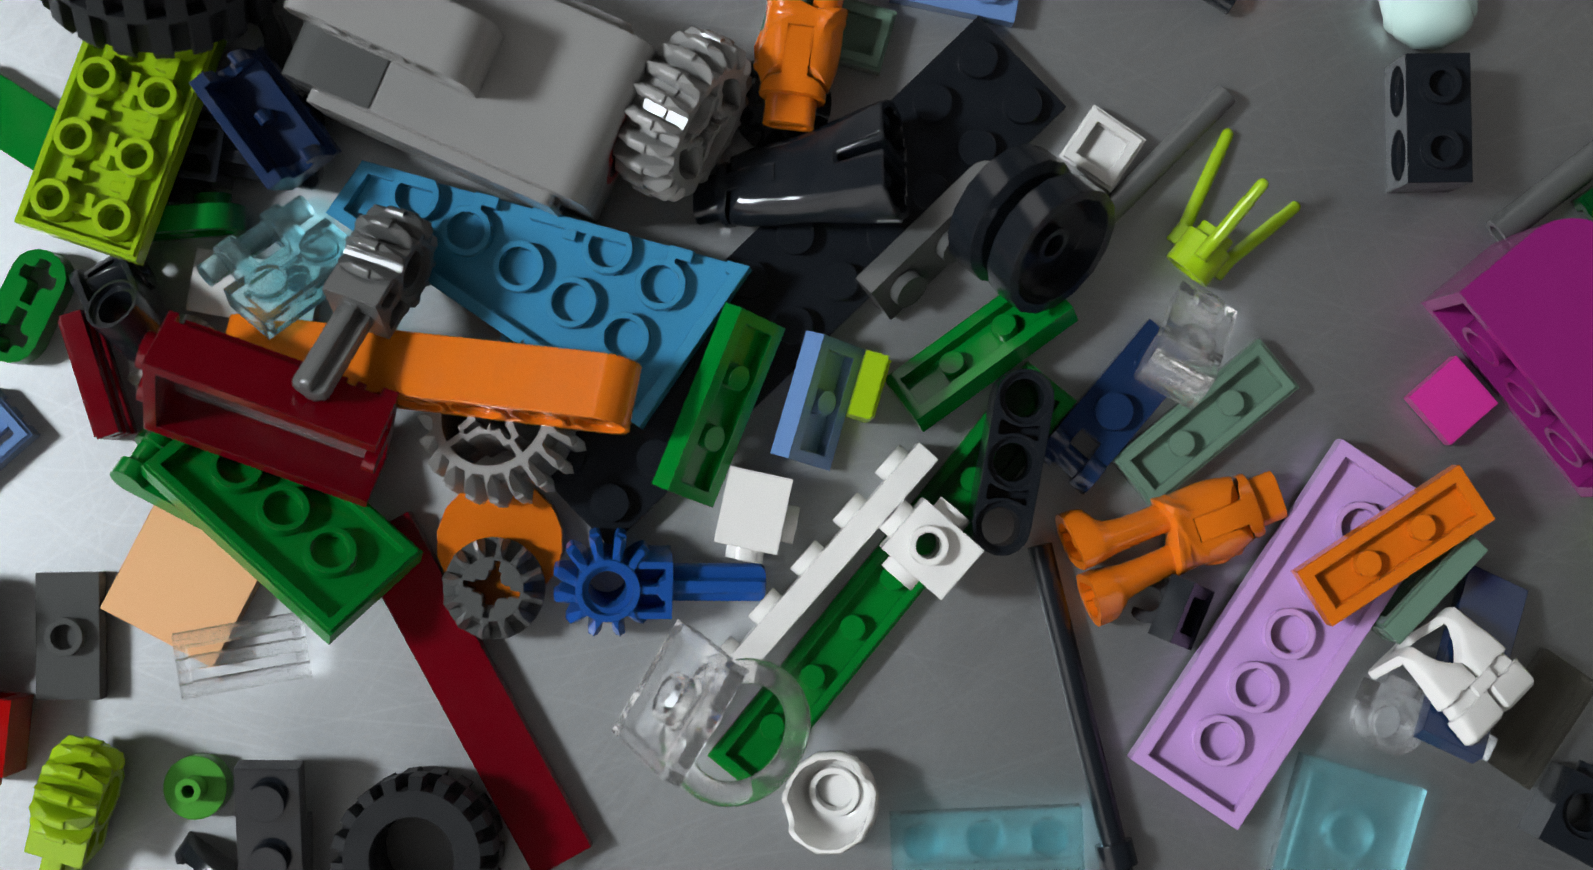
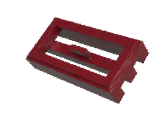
M79 309L58 316L59 320L57 321L94 437L103 440H120L138 434L110 342L88 322L84 310Z

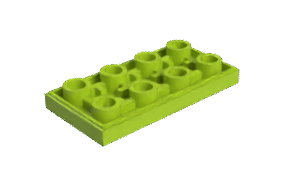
M225 39L213 43L214 46L211 51L196 55L193 54L192 50L174 52L175 58L156 59L153 53L139 52L137 58L119 55L113 51V47L106 44L100 49L82 41L14 222L24 228L143 266L204 104L189 82L201 72L211 70L216 72L227 43Z

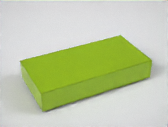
M866 350L846 413L847 418L864 423L875 418L891 360H888L889 356Z

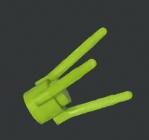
M1226 128L1221 132L1180 221L1166 237L1174 245L1166 255V258L1182 273L1203 287H1207L1213 278L1222 281L1238 261L1301 210V204L1298 201H1292L1227 252L1233 244L1232 240L1228 237L1229 234L1269 187L1268 180L1260 178L1243 195L1217 227L1206 220H1202L1197 228L1193 227L1233 139L1234 132L1230 128Z

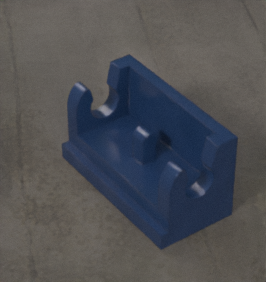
M260 46L256 50L245 48L233 50L227 54L231 61L228 66L218 72L213 70L201 72L189 82L190 86L267 190H294L342 152L293 84L281 74V68L265 47Z

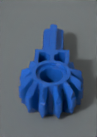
M595 527L589 530L590 547L587 548L581 542L574 539L570 540L566 544V552L571 560L556 561L554 565V576L563 581L554 587L553 596L555 601L570 603L566 610V620L570 624L579 622L588 616V633L592 634L593 637L601 631L603 622H612L613 632L621 637L625 633L624 618L626 616L641 624H644L647 619H672V601H760L766 593V571L762 564L673 563L671 545H648L645 540H640L626 548L627 532L621 527L617 528L613 533L612 544L603 542L602 532L599 528ZM604 571H613L624 579L623 584L618 589L610 592H602L595 589L590 581L595 575Z

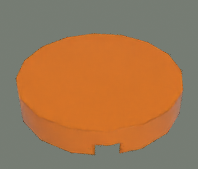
M534 488L532 504H523L513 496L508 508H499L490 503L489 499L485 504L478 505L467 499L465 493H460L446 507L437 529V556L444 572H446L454 554L466 545L482 538L502 537L520 543L536 557L543 570L545 584L547 585L554 577L555 562L561 561L565 552L564 526L556 508L536 488ZM497 561L496 569L492 570L488 579L477 580L476 582L468 581L467 584L468 586L476 587V591L484 593L485 604L495 605L497 599L502 597L520 596V592L512 591L509 586L501 583L500 561Z

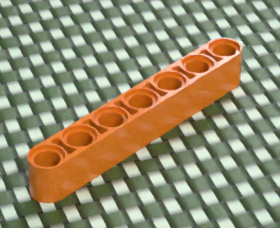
M231 314L226 334L304 361L327 323L250 314ZM395 330L390 340L368 332L342 376L348 377V384L356 386L358 381L367 384L368 391L379 395L384 387L399 392L398 409L608 434H626L630 429L642 367L634 360L603 352Z

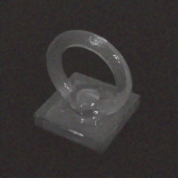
M677 619L611 731L658 777L678 787L682 786L691 796L709 805L740 807L755 803L779 789L794 773L808 745L811 715L804 691L787 670L763 659H734L697 629ZM756 684L763 686L779 699L785 714L784 736L777 753L763 769L748 778L737 781H721L710 777L696 762L700 752L718 727L725 710L740 685Z

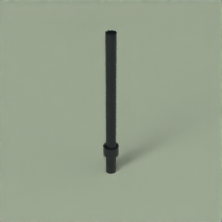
M1052 542L1032 546L1027 549L1100 843L1095 845L1100 870H1133V866L1138 864L1132 837H1125L1053 545Z

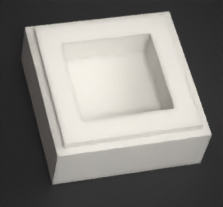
M1093 105L1058 158L1070 170L1080 176H1084L1104 192L1110 194L1146 139L1096 105Z

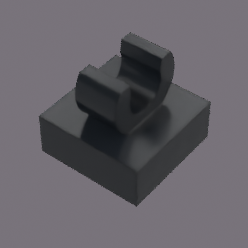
M1172 573L1169 581L1163 579L1150 586L1161 593L1162 599L1159 607L1149 612L1133 606L1131 614L1136 620L1150 625L1149 634L1192 650L1215 592Z

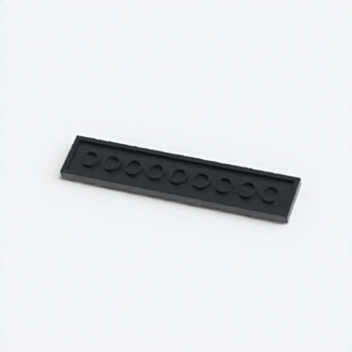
M979 16L890 100L895 103L907 134L909 216L902 223L815 222L760 226L725 260L726 262L732 261L747 265L752 269V272L730 304L744 308L786 328L753 410L794 372L806 330L831 336L869 299L868 294L855 279L971 166L980 161H991L1009 148L1026 143L1030 144L1067 107ZM716 324L644 429L631 422L629 432L626 434L577 431L575 435L585 442L587 451L569 452L566 460L572 464L574 474H564L557 470L551 475L554 480L555 491L592 529L594 527L600 529L605 543L612 544L613 533L617 528L621 527L628 532L669 492L653 485L652 481Z

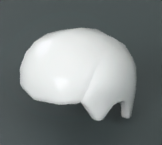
M833 750L817 751L794 767L785 785L786 789L782 794V802L789 822L788 832L794 841L815 854H842L861 843L875 824L880 808L879 791L874 776L866 763L860 762L857 756L846 751Z

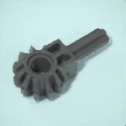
M374 204L366 215H359L355 220V229L350 236L345 237L346 246L343 255L338 259V263L322 287L333 314L293 377V387L306 398L315 402L328 399L368 332L390 340L410 307L415 308L420 303L421 293L425 287L430 286L429 278L431 271L437 265L434 260V252L438 242L437 237L433 235L432 223L420 218L419 214L391 205L385 207Z

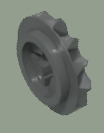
M487 537L471 542L454 554L442 577L443 605L455 620L458 628L480 639H505L522 632L536 619L545 599V577L538 560L526 547L507 538ZM497 561H500L501 583L509 586L512 591L520 592V596L511 595L509 598L502 597L497 599L494 607L490 608L489 615H486L485 594L476 591V587L468 586L467 584L468 581L476 582L477 580L488 579L492 570L496 569Z

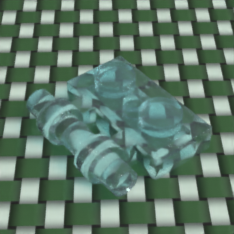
M301 195L283 207L279 204H274L259 215L260 222L238 238L233 235L224 238L214 245V254L196 266L202 279L212 287L229 275L236 279L224 288L229 306L269 340L327 299L322 287L338 263V259L343 255L346 246L345 237L348 235L326 218L307 231L299 227L315 215L310 203ZM275 243L281 247L280 250L261 263L254 259Z

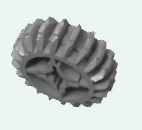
M691 26L684 32L677 31L671 36L669 43H662L658 46L655 58L652 61L646 62L645 75L641 83L634 84L637 93L633 103L624 109L627 117L620 128L619 137L613 147V155L616 156L615 170L622 174V179L633 184L635 190L650 198L655 196L664 202L670 200L675 203L683 198L684 195L689 196L695 192L698 183L706 182L712 168L721 163V156L728 146L732 145L731 139L735 130L742 125L740 118L743 110L749 104L746 94L752 86V77L750 76L751 61L746 58V51L734 45L735 42L717 32L714 33L710 30Z
M501 334L498 340L500 342L515 343L504 334ZM425 412L417 416L420 424L429 430L419 442L422 445V449L432 455L427 463L430 465L431 470L437 475L444 477L443 481L447 488L457 494L465 493L467 499L478 505L485 504L489 499L490 503L499 508H508L513 496L523 504H532L535 485L545 492H555L554 480L551 475L557 470L564 474H574L572 464L566 460L570 451H587L585 442L575 435L580 430L541 426L537 434L540 425L507 421L505 423L499 420ZM506 428L510 432L511 436L504 432ZM503 451H510L515 455V458L497 465L475 464L486 455L493 458Z

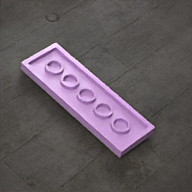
M1336 439L1287 513V518L1282 520L1127 757L1238 830L1401 584L1400 582L1332 627L1325 624L1291 570L1416 489V487L1345 440Z

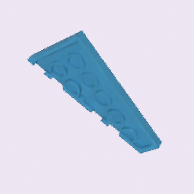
M364 160L361 161L326 212L352 231L355 229V220L359 215H366L374 204L385 207L391 205L420 215V218L432 223L433 235L437 237L438 242L434 252V260L437 265L431 271L429 283L515 343H520L524 339V344L615 354L639 363L642 370L631 422L641 429H644L718 321L725 302L730 304L752 272L751 267L747 265L718 260L697 254L689 249L674 245L667 246L631 236L627 232L561 214L557 217L539 208H529L503 201L499 197L476 191L474 193L438 183L433 179Z

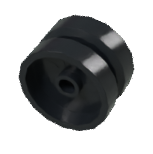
M1026 143L1009 148L995 157L967 185L953 211L948 230L949 251L959 264L981 281H988L1002 298L1020 312L1037 314L1056 307L1071 296L1094 272L1108 248L1114 230L1115 205L1106 192L1084 176L1072 174L1067 165L1048 150Z

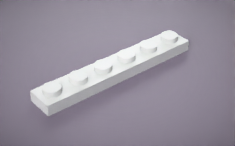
M920 442L916 443L909 452L900 444L892 451L874 472L883 480L867 499L857 492L832 520L841 528L825 547L816 540L810 544L790 567L798 575V578L783 595L772 588L748 615L756 625L739 643L730 635L705 665L714 672L698 691L688 683L667 706L663 713L671 721L665 727L662 733L663 736L680 751L687 746L939 460Z

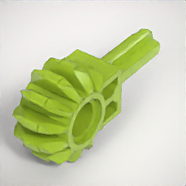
M69 734L51 750L50 758L42 766L37 784L33 787L35 789L33 800L29 805L31 815L29 819L30 827L24 849L25 853L42 857L39 870H80L104 846L110 818L113 816V810L118 798L121 796L120 790L125 778L124 753L111 747L105 741L90 736H84L83 738Z

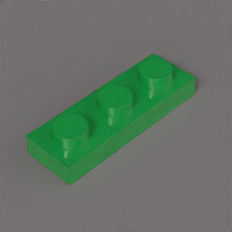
M998 295L886 377L885 382L922 432H925L1078 321L1077 315L1072 305L1066 299L1056 307L1034 314L1020 312Z
M725 302L652 481L653 485L713 508L786 328L744 308Z

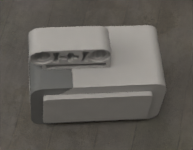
M286 0L283 6L284 9L305 20L281 74L308 94L306 101L328 118L531 208H539L557 217L560 214L564 215L565 211L597 223L619 174L615 170L616 156L613 155V147L616 140L620 138L618 133L627 117L624 109L633 103L637 93L634 84L641 83L646 71V62L652 61L657 53L651 44L634 34L632 26L628 22L578 0Z

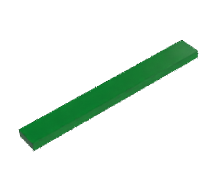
M1026 361L1020 368L1032 369L1042 373L1029 361ZM1043 374L1050 381L1054 390V408L1049 430L1050 435L1077 400ZM1022 380L1014 381L1008 387L1005 394L1008 409L1019 417L1030 415L1035 410L1037 404L1035 389L1029 383ZM986 411L911 502L912 506L921 497L925 498L932 505L942 497L967 518ZM1011 443L1001 446L994 457L996 473L1007 481L1013 480L1026 464L1023 451ZM966 527V528L963 530V532L968 536L967 527ZM927 532L919 536L916 541L918 554L925 555L934 549L936 539L933 533ZM886 534L708 752V757L756 796L926 588L919 581L910 591L882 566L890 556L879 546L886 538Z

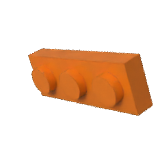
M1450 465L1291 570V572L1325 624L1333 627L1495 520V517L1461 466Z

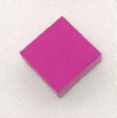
M1457 355L1446 359L1403 397L1407 404L1444 445H1452L1498 404L1496 399Z

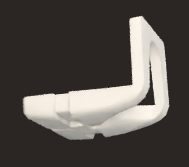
M1446 607L1422 621L1401 644H1395L1368 671V674L1375 680L1403 665L1416 680L1437 712L1442 710L1449 720L1448 726L1466 746L1478 743L1502 718L1503 712L1511 709L1534 685V678L1517 658L1511 660L1504 653L1506 647L1455 607ZM1445 624L1453 644V663L1435 660L1410 646Z

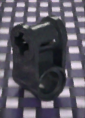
M108 256L87 271L78 268L69 274L70 283L81 300L88 322L128 360L135 362L139 346L145 334L149 330L158 333L167 316V311L156 288L158 286L157 280L147 262L145 261L144 265L141 266Z

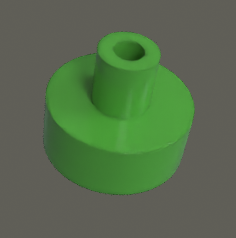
M195 753L180 759L168 770L163 783V793L168 806L177 815L191 820L204 819L218 812L228 803L233 792V776L229 767L221 758L210 753Z

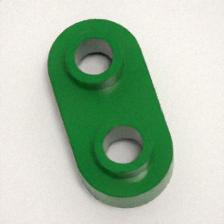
M225 192L194 194L193 204L169 205V201H167L152 242L244 235L247 233L246 207L241 204L232 203V194Z

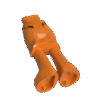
M767 0L765 24L754 45L755 61L753 63V68L758 73L761 83L759 96L766 100L762 121L765 126L798 132H811L814 130L816 110L825 105L826 94L830 91L840 62L843 31L848 17V10L843 8L844 0H813V5L802 0Z
M1267 471L1249 479L1243 474H1237L1232 477L1225 476L1198 481L1172 493L1151 498L1152 505L1114 519L1100 521L1082 509H1073L1057 514L1055 523L1067 556L1081 570L1096 566L1126 549L1165 533V546L1153 552L1118 565L1090 569L1076 576L1078 591L1084 607L1094 624L1100 627L1120 617L1132 596L1171 576L1172 573L1181 576L1201 565L1223 564L1234 556L1241 555L1251 541L1265 535L1266 525L1287 518V509L1275 476L1271 471Z

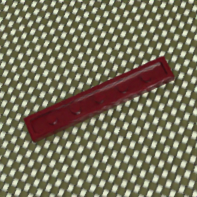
M408 511L391 520L390 523L423 551L420 563L383 595L382 599L531 870H551L589 849L593 842L482 639L458 628L455 620L443 605L442 577L445 572L412 511Z

